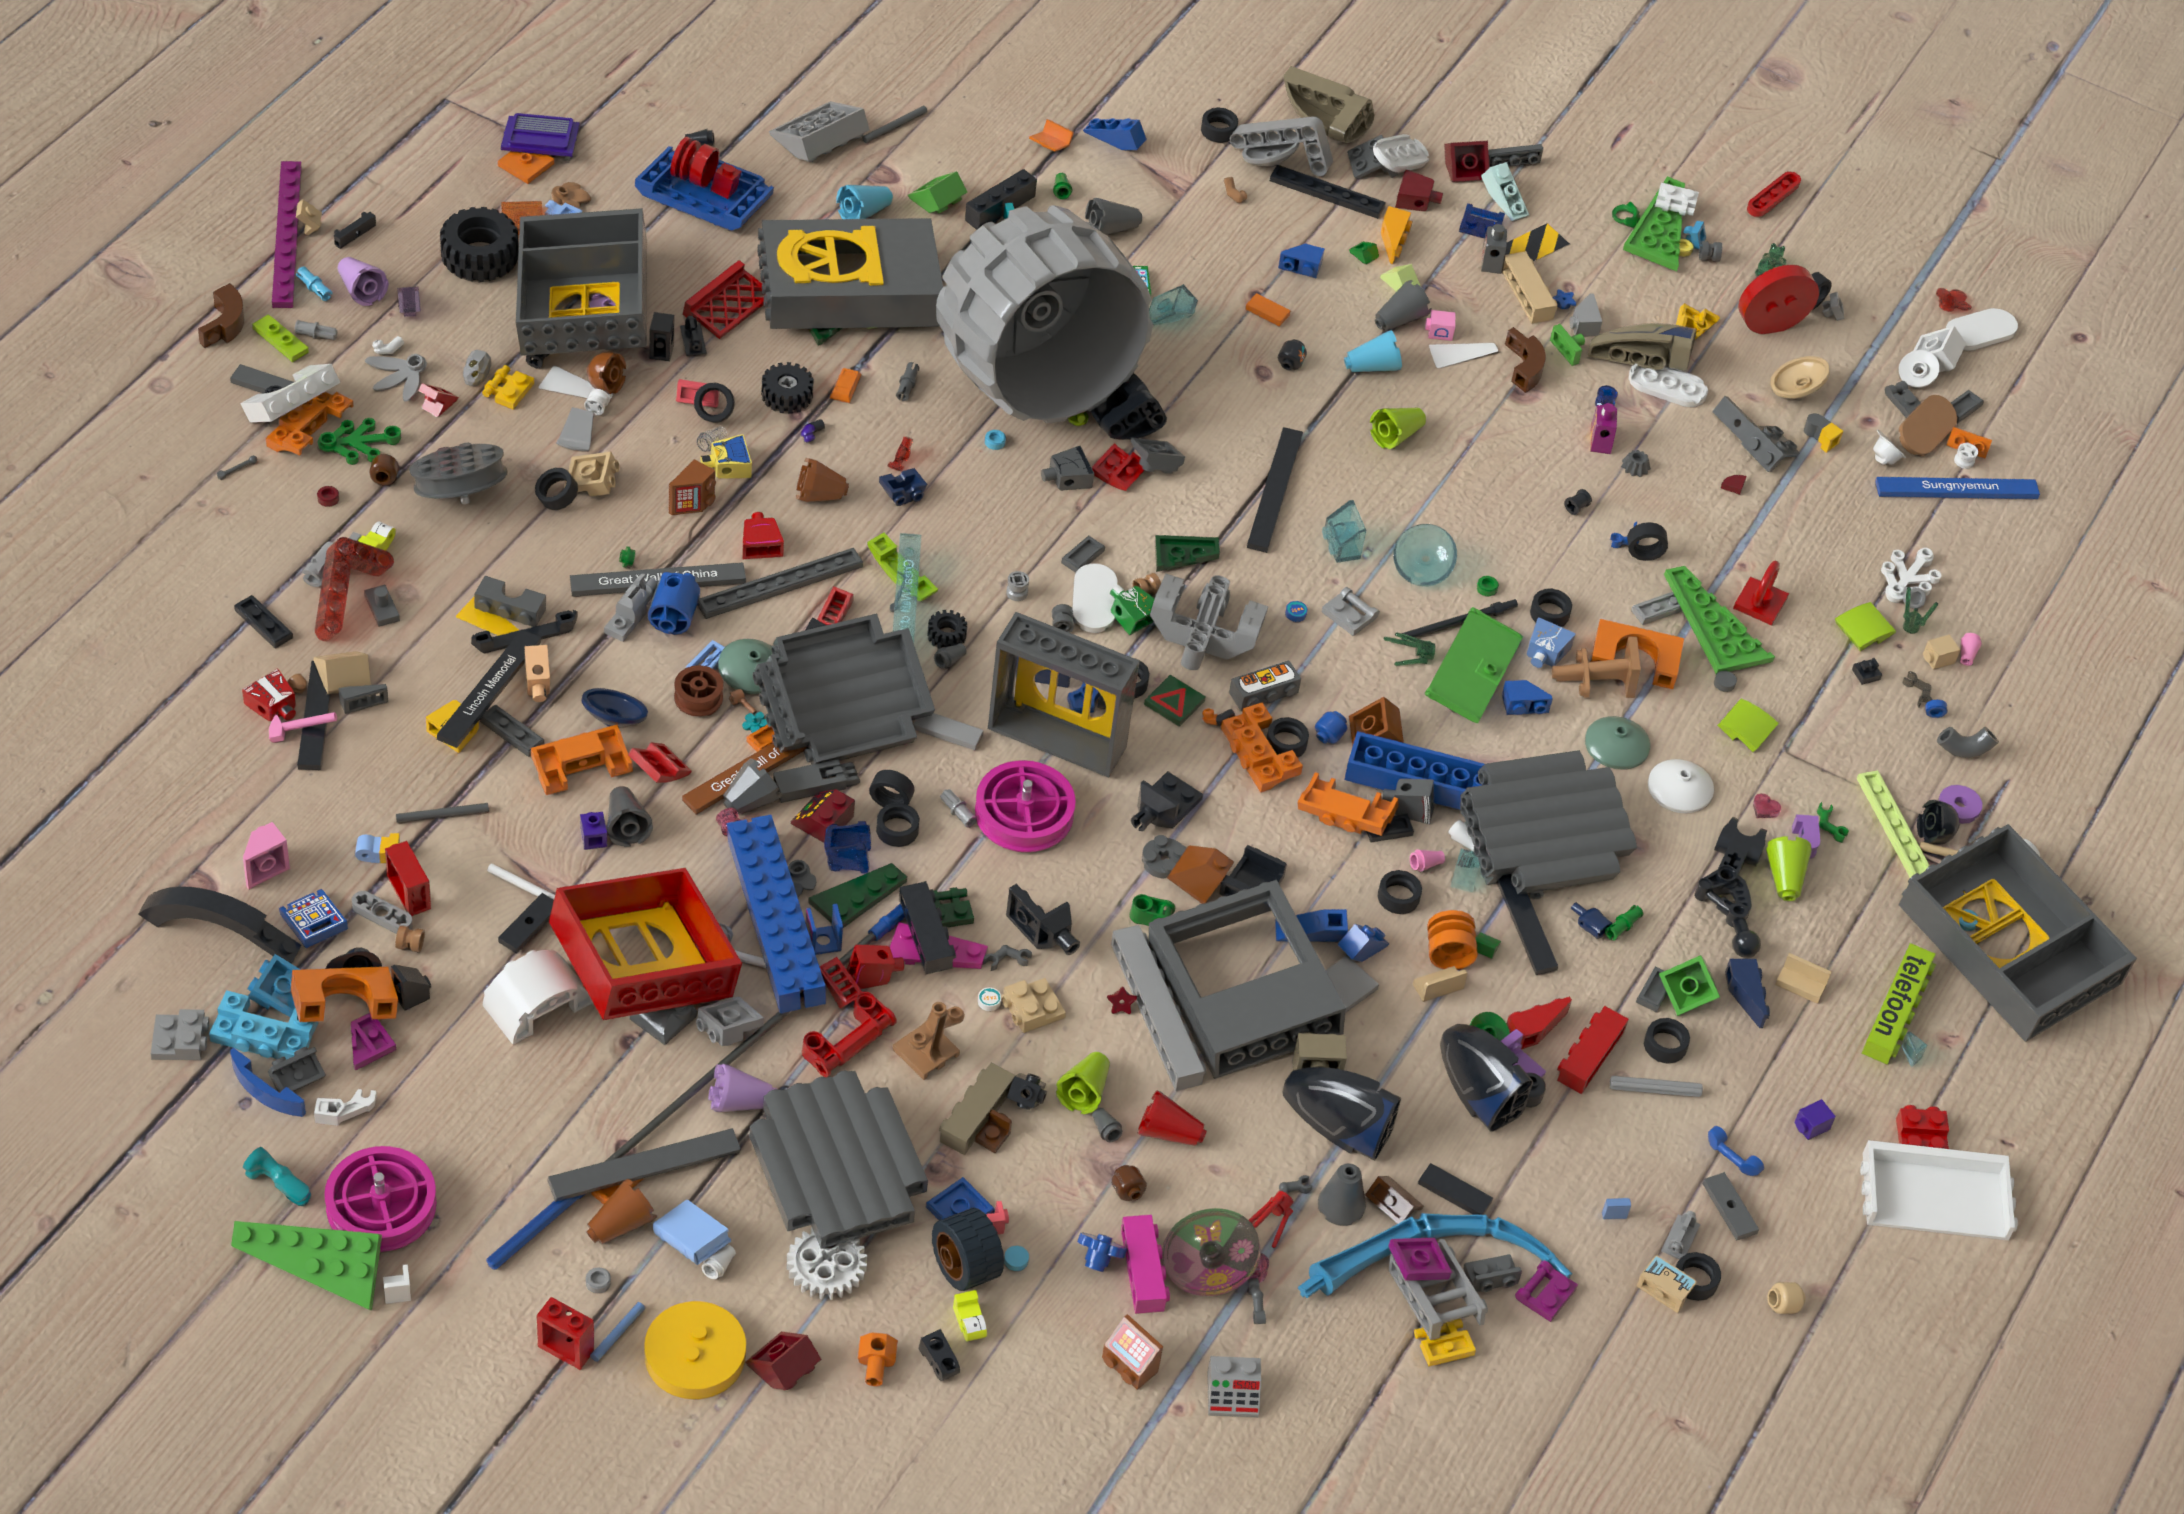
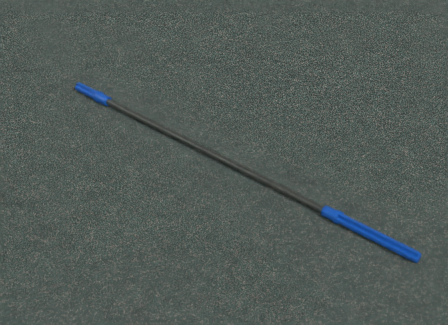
M901 904L879 919V922L868 930V935L857 945H869L872 941H878L887 932L893 930L895 925L905 918ZM854 947L839 959L843 966L850 961ZM833 966L826 971L828 974H830L837 969L835 966ZM804 990L800 993V1004L804 1001ZM777 1012L764 1026L756 1030L718 1064L730 1065L790 1012ZM715 1067L605 1161L621 1158L714 1079ZM585 1194L556 1202L554 1200L486 1259L487 1265L493 1270H497Z

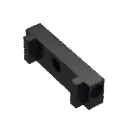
M362 212L361 218L341 231L336 229L334 231V245L341 249L375 227L376 215L372 212Z

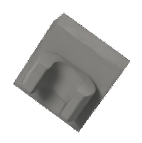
M1838 292L1831 293L1830 301L1822 303L1825 317H1830L1834 314L1837 321L1845 319L1843 303Z

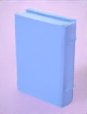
M688 1199L653 1223V1231L662 1241L667 1242L696 1265H699L731 1242V1238L728 1237L727 1233L729 1232L728 1228Z

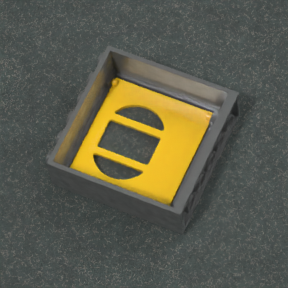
M1015 612L996 644L988 729L1109 778L1127 748L1140 660ZM1047 669L1051 670L1048 700L1042 696L1035 684V675L1039 671ZM1059 673L1086 684L1082 714L1055 703ZM1093 687L1099 691L1106 703V712L1099 717H1090Z

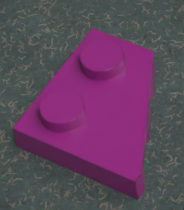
M370 1013L351 1022L353 1065L355 1070L397 1050L396 1044L378 1019L371 1018Z

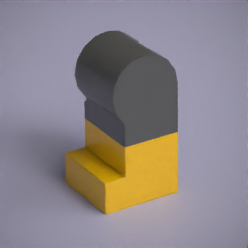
M1809 414L1804 426V433L1820 442V448L1826 453L1840 443L1843 430L1820 414Z

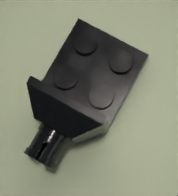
M1169 771L1153 786L1143 780L1140 784L1138 797V813L1131 818V823L1134 828L1142 824L1138 828L1139 831H1144L1151 823L1157 827L1174 828L1202 801L1203 794Z
M1017 883L1009 887L1006 916L1036 949L1053 948L1059 945L1066 955H1071L1078 950L1080 941L1071 934L1072 919L1068 902L1045 914L1042 907L1036 905L1028 892L1022 890Z

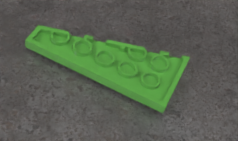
M1668 176L1663 182L1685 188V183ZM1658 190L1626 240L1623 250L1677 271L1679 266L1682 215H1679V212L1671 210L1667 212L1663 211L1662 208L1655 207L1659 193Z
M1686 566L1665 570L1664 576L1716 674L1720 671L1730 672L1774 661L1775 656L1771 652L1767 653L1761 647L1762 643L1757 638L1753 639L1746 632L1747 628L1725 606L1722 607L1712 593L1709 594L1701 586L1702 583Z
M234 1221L232 1247L366 1309L372 1310L382 1239L381 1234Z

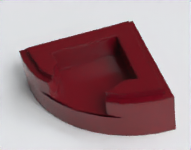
M1729 476L1723 480L1721 489L1740 495L1747 476Z

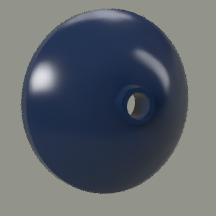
M593 688L585 691L582 695L581 702L585 709L594 718L607 726H632L643 722L647 718L648 710L646 706L638 699L626 693L605 688Z

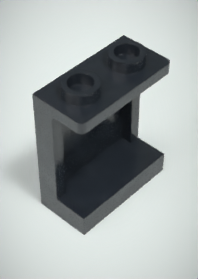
M1247 845L1244 849L1243 857L1230 876L1226 875L1223 878L1219 895L1227 897L1243 889H1251L1264 882L1277 880L1280 885L1285 877L1287 864L1279 858L1262 852L1258 848Z

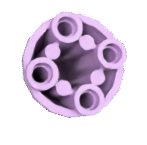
M717 1064L714 1071L715 1087H710L708 1100L712 1101L711 1110L715 1112L763 1109L764 1095L777 1088L730 1065Z

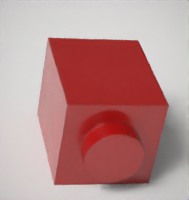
M723 163L715 172L711 191L729 199L737 190L742 171L732 165Z

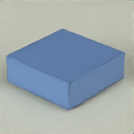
M1606 1199L1602 1210L1603 1219H1627L1631 1208L1630 1199Z

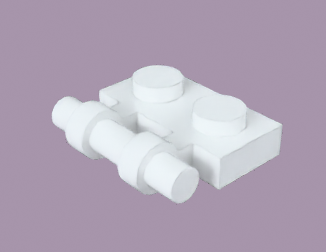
M1661 183L1655 207L1662 208L1663 211L1667 212L1668 210L1679 212V215L1683 216L1685 214L1693 216L1699 192Z

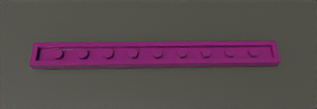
M281 161L272 308H293L299 223V219L296 218L297 204L300 202L301 161Z

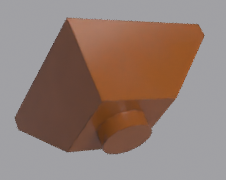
M1189 845L1167 879L1200 903L1205 904L1226 876L1234 861L1216 848Z

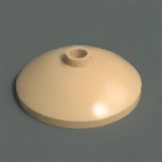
M1815 356L1791 360L1778 368L1772 375L1770 380L1772 391L1776 395L1788 399H1797L1811 395L1826 383L1830 376V367L1827 361Z

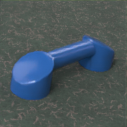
M1714 1126L1708 1131L1710 1146L1738 1166L1742 1173L1756 1176L1764 1170V1164L1757 1156L1751 1155L1748 1159L1744 1160L1724 1143L1728 1137L1721 1127Z

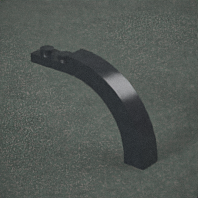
M169 887L158 890L147 897L138 915L156 927L169 920L181 918L199 919L215 923L242 935L270 955L274 956L276 954L291 964L302 946L265 921L267 915L236 898L208 889Z

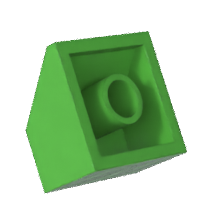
M955 171L935 177L908 194V197L928 213L935 211L941 213L948 209V204L952 203L953 205L961 201V196L968 191L958 172Z

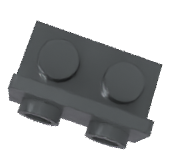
M1510 1254L1468 1262L1463 1267L1476 1292H1488L1499 1287H1512L1519 1283L1522 1274L1521 1268L1515 1267Z

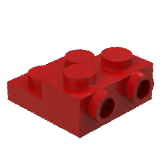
M1914 1105L1900 1108L1896 1117L1899 1144L1949 1149L1947 1111H1940L1935 1106L1929 1107L1926 1110L1917 1109Z

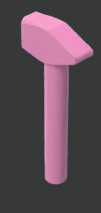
M333 712L283 723L278 715H275L269 726V739L273 743L284 741L285 731L337 721V715Z

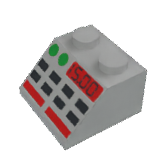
M1211 1356L1207 1371L1208 1415L1258 1418L1261 1392V1358Z

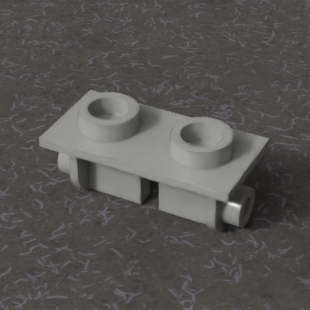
M1687 1211L1682 1216L1678 1214L1661 1252L1677 1259L1688 1253L1700 1227V1224L1696 1222V1214L1693 1211Z

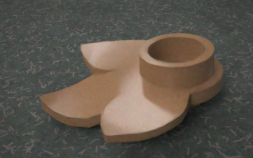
M567 182L562 186H556L551 192L552 199L556 203H567L580 209L579 203L591 201V196L585 190L580 189V184L574 182Z

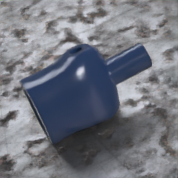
M1577 902L1571 906V910L1580 916L1578 924L1596 939L1603 937L1605 929L1612 925V922L1597 908L1586 910Z

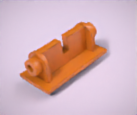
M1953 427L1947 446L1958 449L1960 444H1973L1978 449L1977 456L1985 459L1992 440Z

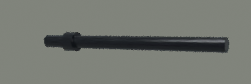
M1516 599L1503 603L1496 602L1491 604L1490 607L1480 609V611L1488 616H1497L1503 614L1506 610L1518 607ZM1468 613L1400 634L1402 641H1407L1463 624Z

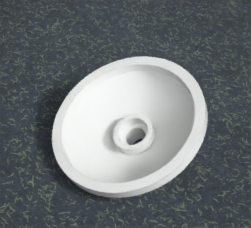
M1671 759L1663 761L1652 769L1648 778V789L1654 800L1662 807L1677 813H1694L1704 809L1710 803L1714 794V784L1709 774L1697 764L1686 760Z

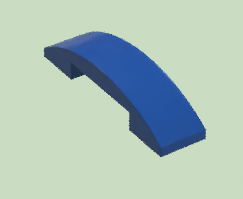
M235 1048L230 1050L235 1075L251 1096L267 1107L284 1114L303 1117L306 1114L304 1099L287 1087L279 1093L253 1074L250 1059Z

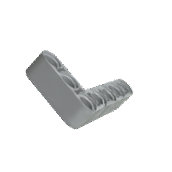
M1317 117L1241 124L1230 136L1231 145L1237 149L1303 142L1310 169L1317 176L1325 175L1333 163L1323 122Z

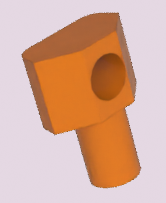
M872 1332L860 1336L858 1360L861 1364L867 1365L865 1379L867 1385L881 1386L883 1384L885 1367H892L895 1364L898 1340L888 1334Z

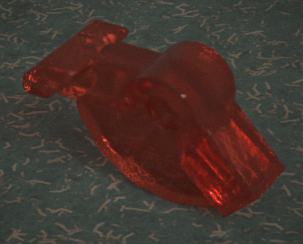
M903 437L895 455V460L889 462L888 467L897 471L904 469V466L901 464L910 457L912 438Z

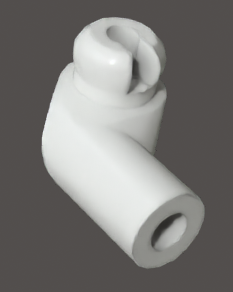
M397 336L389 344H384L382 340H376L372 346L374 352L378 355L393 354L404 345V341L401 337Z

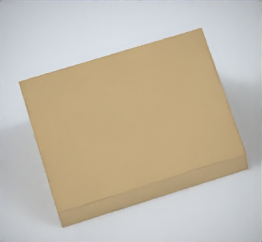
M353 651L317 656L313 659L327 694L339 693V688L371 685L368 654Z

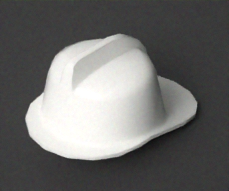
M1877 429L1880 437L1873 448L1876 453L1875 459L1881 464L1888 463L1893 465L1901 458H1906L1890 439Z

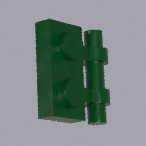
M953 887L948 891L942 892L933 890L936 898L934 904L936 908L941 910V923L943 927L949 928L974 924V915L970 901H960L959 899L968 896L966 888L958 889ZM951 899V903L940 904L939 902Z

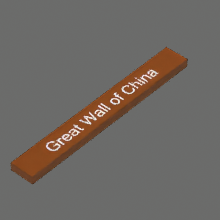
M771 743L684 794L682 801L697 815L724 799L723 795L743 764L750 758L759 763L757 766L759 771L764 768L768 773L804 752L807 748L803 747L781 753L779 748H775L774 744Z

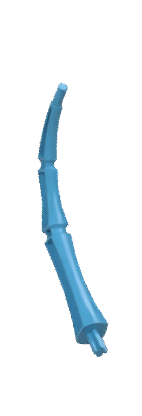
M1422 1213L1419 1219L1409 1217L1362 1243L1312 1264L1309 1267L1310 1279L1298 1286V1289L1301 1292L1300 1295L1306 1298L1318 1290H1321L1327 1296L1331 1295L1351 1277L1371 1264L1392 1254L1388 1246L1390 1240L1402 1238L1438 1239L1447 1236H1485L1486 1234H1491L1495 1239L1520 1246L1536 1255L1542 1261L1549 1262L1555 1270L1567 1278H1570L1572 1273L1543 1243L1528 1232L1504 1219L1497 1217L1491 1220L1487 1215Z

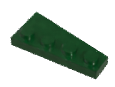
M890 863L809 897L808 903L830 923H832L833 904H837L844 928L907 882L908 876L893 863Z

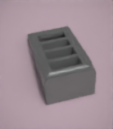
M386 684L339 688V699L344 713L347 714L387 703L388 690Z

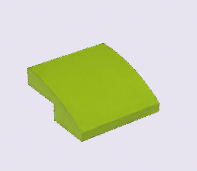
M1871 602L1854 607L1835 618V623L1860 652L1874 642L1880 644L1896 633V630Z
M1741 698L1717 726L1732 740L1738 737L1754 752L1779 723L1758 706Z

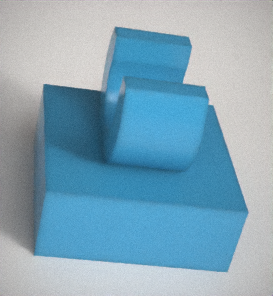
M1696 221L1694 227L1686 226L1683 231L1685 234H1690L1685 239L1692 242L1693 249H1699L1700 242L1706 239L1704 221Z

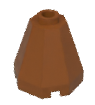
M805 458L804 462H808V464L801 467L796 488L797 491H800V495H796V499L805 502L842 499L843 495H847L849 483H846L845 477L817 460Z

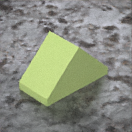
M1412 264L1394 267L1380 276L1395 291L1408 280H1412L1411 284L1414 286L1416 284L1420 286Z

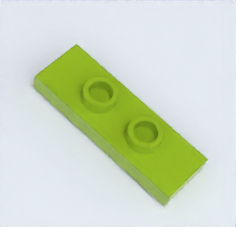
M269 314L252 323V329L291 362L309 353V348Z

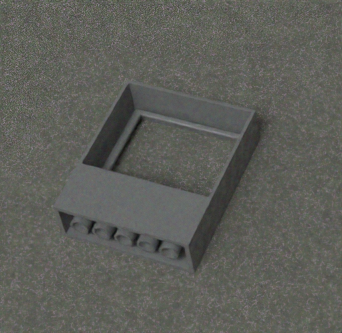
M1277 880L1264 882L1251 889H1243L1236 894L1227 897L1223 896L1215 901L1199 904L1192 909L1178 911L1174 915L1158 918L1149 923L1148 946L1151 951L1155 952L1156 964L1159 969L1163 970L1167 987L1171 988L1173 999L1176 1005L1179 1006L1181 1015L1214 1079L1294 1052L1298 1033L1344 1034L1346 1007ZM1272 911L1300 964L1201 998L1174 944Z

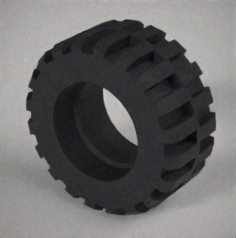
M470 207L469 210H459L458 214H452L449 220L447 219L440 230L442 262L452 274L455 273L461 279L464 277L467 281L478 280V282H484V280L493 281L496 277L501 278L506 275V272L509 273L518 261V229L512 219L508 218L503 212L499 213L498 210L493 208L490 210L487 207ZM475 242H485L489 243L490 245L472 246L468 244Z

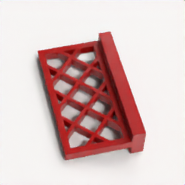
M738 260L686 300L682 315L686 318L693 316L701 325L721 339L764 305V297H754V291L762 292V283L744 269L745 264ZM744 277L750 282V285H739V281ZM736 290L737 296L726 295V291ZM740 290L751 291V297L740 296ZM714 300L723 301V306H712V302ZM726 301H737L738 307H727ZM741 302H752V306L750 308L741 307ZM709 311L710 317H702L699 312ZM713 311L724 312V318L713 317ZM727 312L738 313V317L728 318ZM714 323H725V328L720 331L714 326Z

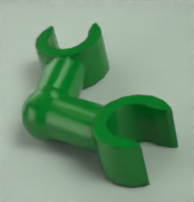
M1821 802L1817 809V814L1820 816L1819 828L1833 834L1837 842L1843 843L1849 830L1844 826L1836 827L1829 823L1833 806L1831 804L1829 810H1824Z

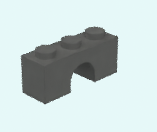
M484 576L474 593V604L476 609L535 627L546 611V595L525 589L521 596L510 598L505 596L504 581Z

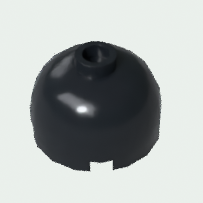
M1929 800L1922 807L1925 808L1923 814H1919L1917 818L1918 835L1920 838L1924 837L1925 843L1945 844L1954 838L1959 829L1958 813L1952 805L1944 801Z

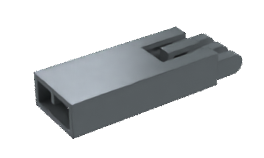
M839 759L773 773V781L779 788L778 792L782 794L779 798L781 803L812 797L818 792L834 789L839 791L845 790L846 787L859 784L860 778L857 776L858 773L854 763L840 764Z

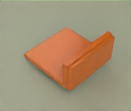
M1047 119L1043 132L1029 136V139L1055 152L1070 146L1074 132Z

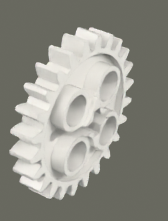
M811 1227L810 1235L803 1231L802 1239L796 1237L795 1245L790 1244V1253H787L789 1278H794V1286L801 1285L802 1293L809 1289L810 1297H813L815 1293H819V1298L822 1300L824 1295L828 1294L830 1300H833V1294L837 1293L842 1298L844 1290L851 1294L852 1286L858 1288L859 1280H864V1274L867 1271V1254H864L865 1247L859 1246L860 1239L858 1238L830 1246L833 1247L830 1249H821Z

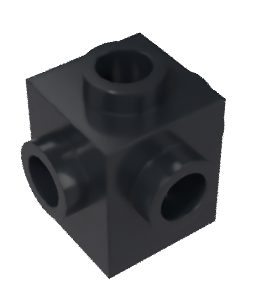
M1019 1073L1013 1079L1007 1098L1017 1102V1106L1030 1110L1039 1106V1103L1043 1104L1047 1095V1091L1044 1090L1046 1083L1040 1081L1041 1077L1037 1075Z

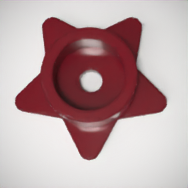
M1123 986L1114 994L1107 995V999L1112 1003L1111 1013L1115 1014L1123 1011L1131 1014V1004L1137 1000V996L1130 995Z

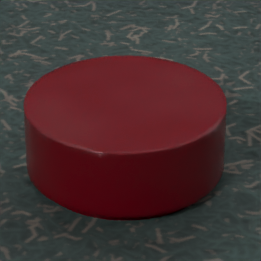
M333 486L320 488L317 492L319 504L325 507L336 505L339 502V491Z

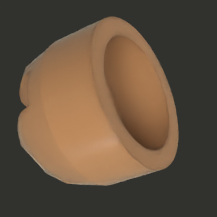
M300 673L293 675L287 681L295 693H302L306 690L307 681Z

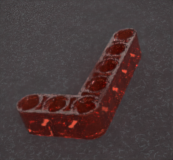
M340 537L328 547L315 624V634L318 639L329 641L342 630L351 569L379 577L394 564V558L388 551L347 537Z

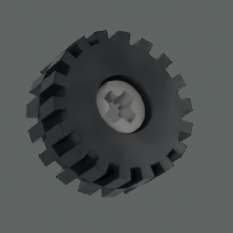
M781 362L778 363V367L772 365L770 370H765V375H762L761 395L767 407L771 406V410L776 411V409H779V413L784 414V411H788V414H793V410H796L798 413L801 412V407L806 409L808 404H811L814 379L811 372H807V368L804 366L800 368V364L797 363L793 366L791 362H787V365H783Z

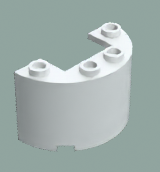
M532 950L516 961L508 962L504 970L484 991L485 996L483 999V1007L513 1045L533 1035V1020L567 1002H569V1007L574 1013L593 1003L576 973L564 958L553 950Z

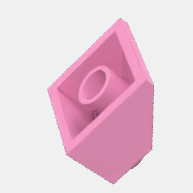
M273 822L260 826L251 832L243 855L246 886L248 889L290 869L287 840Z

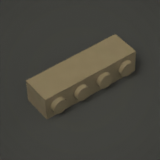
M992 1062L986 1070L982 1069L977 1076V1082L974 1086L970 1085L967 1088L962 1102L955 1104L950 1118H945L939 1128L941 1132L940 1142L965 1155L975 1142L976 1135L988 1122L989 1113L992 1110L998 1111L1007 1099L1015 1075Z

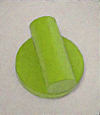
M1084 411L1069 417L1068 421L1073 425L1081 426L1088 422L1089 416Z

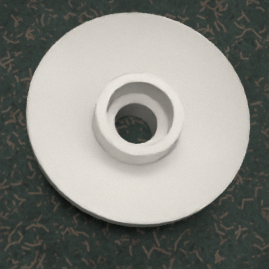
M1916 350L1908 353L1899 364L1900 378L1908 386L1914 388L1926 387L1933 383L1940 370L1937 358L1925 350ZM1918 370H1923V373L1917 374L1916 372Z

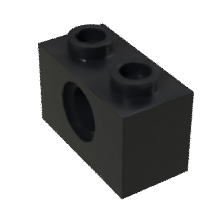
M654 312L649 329V359L670 362L674 347L675 315Z

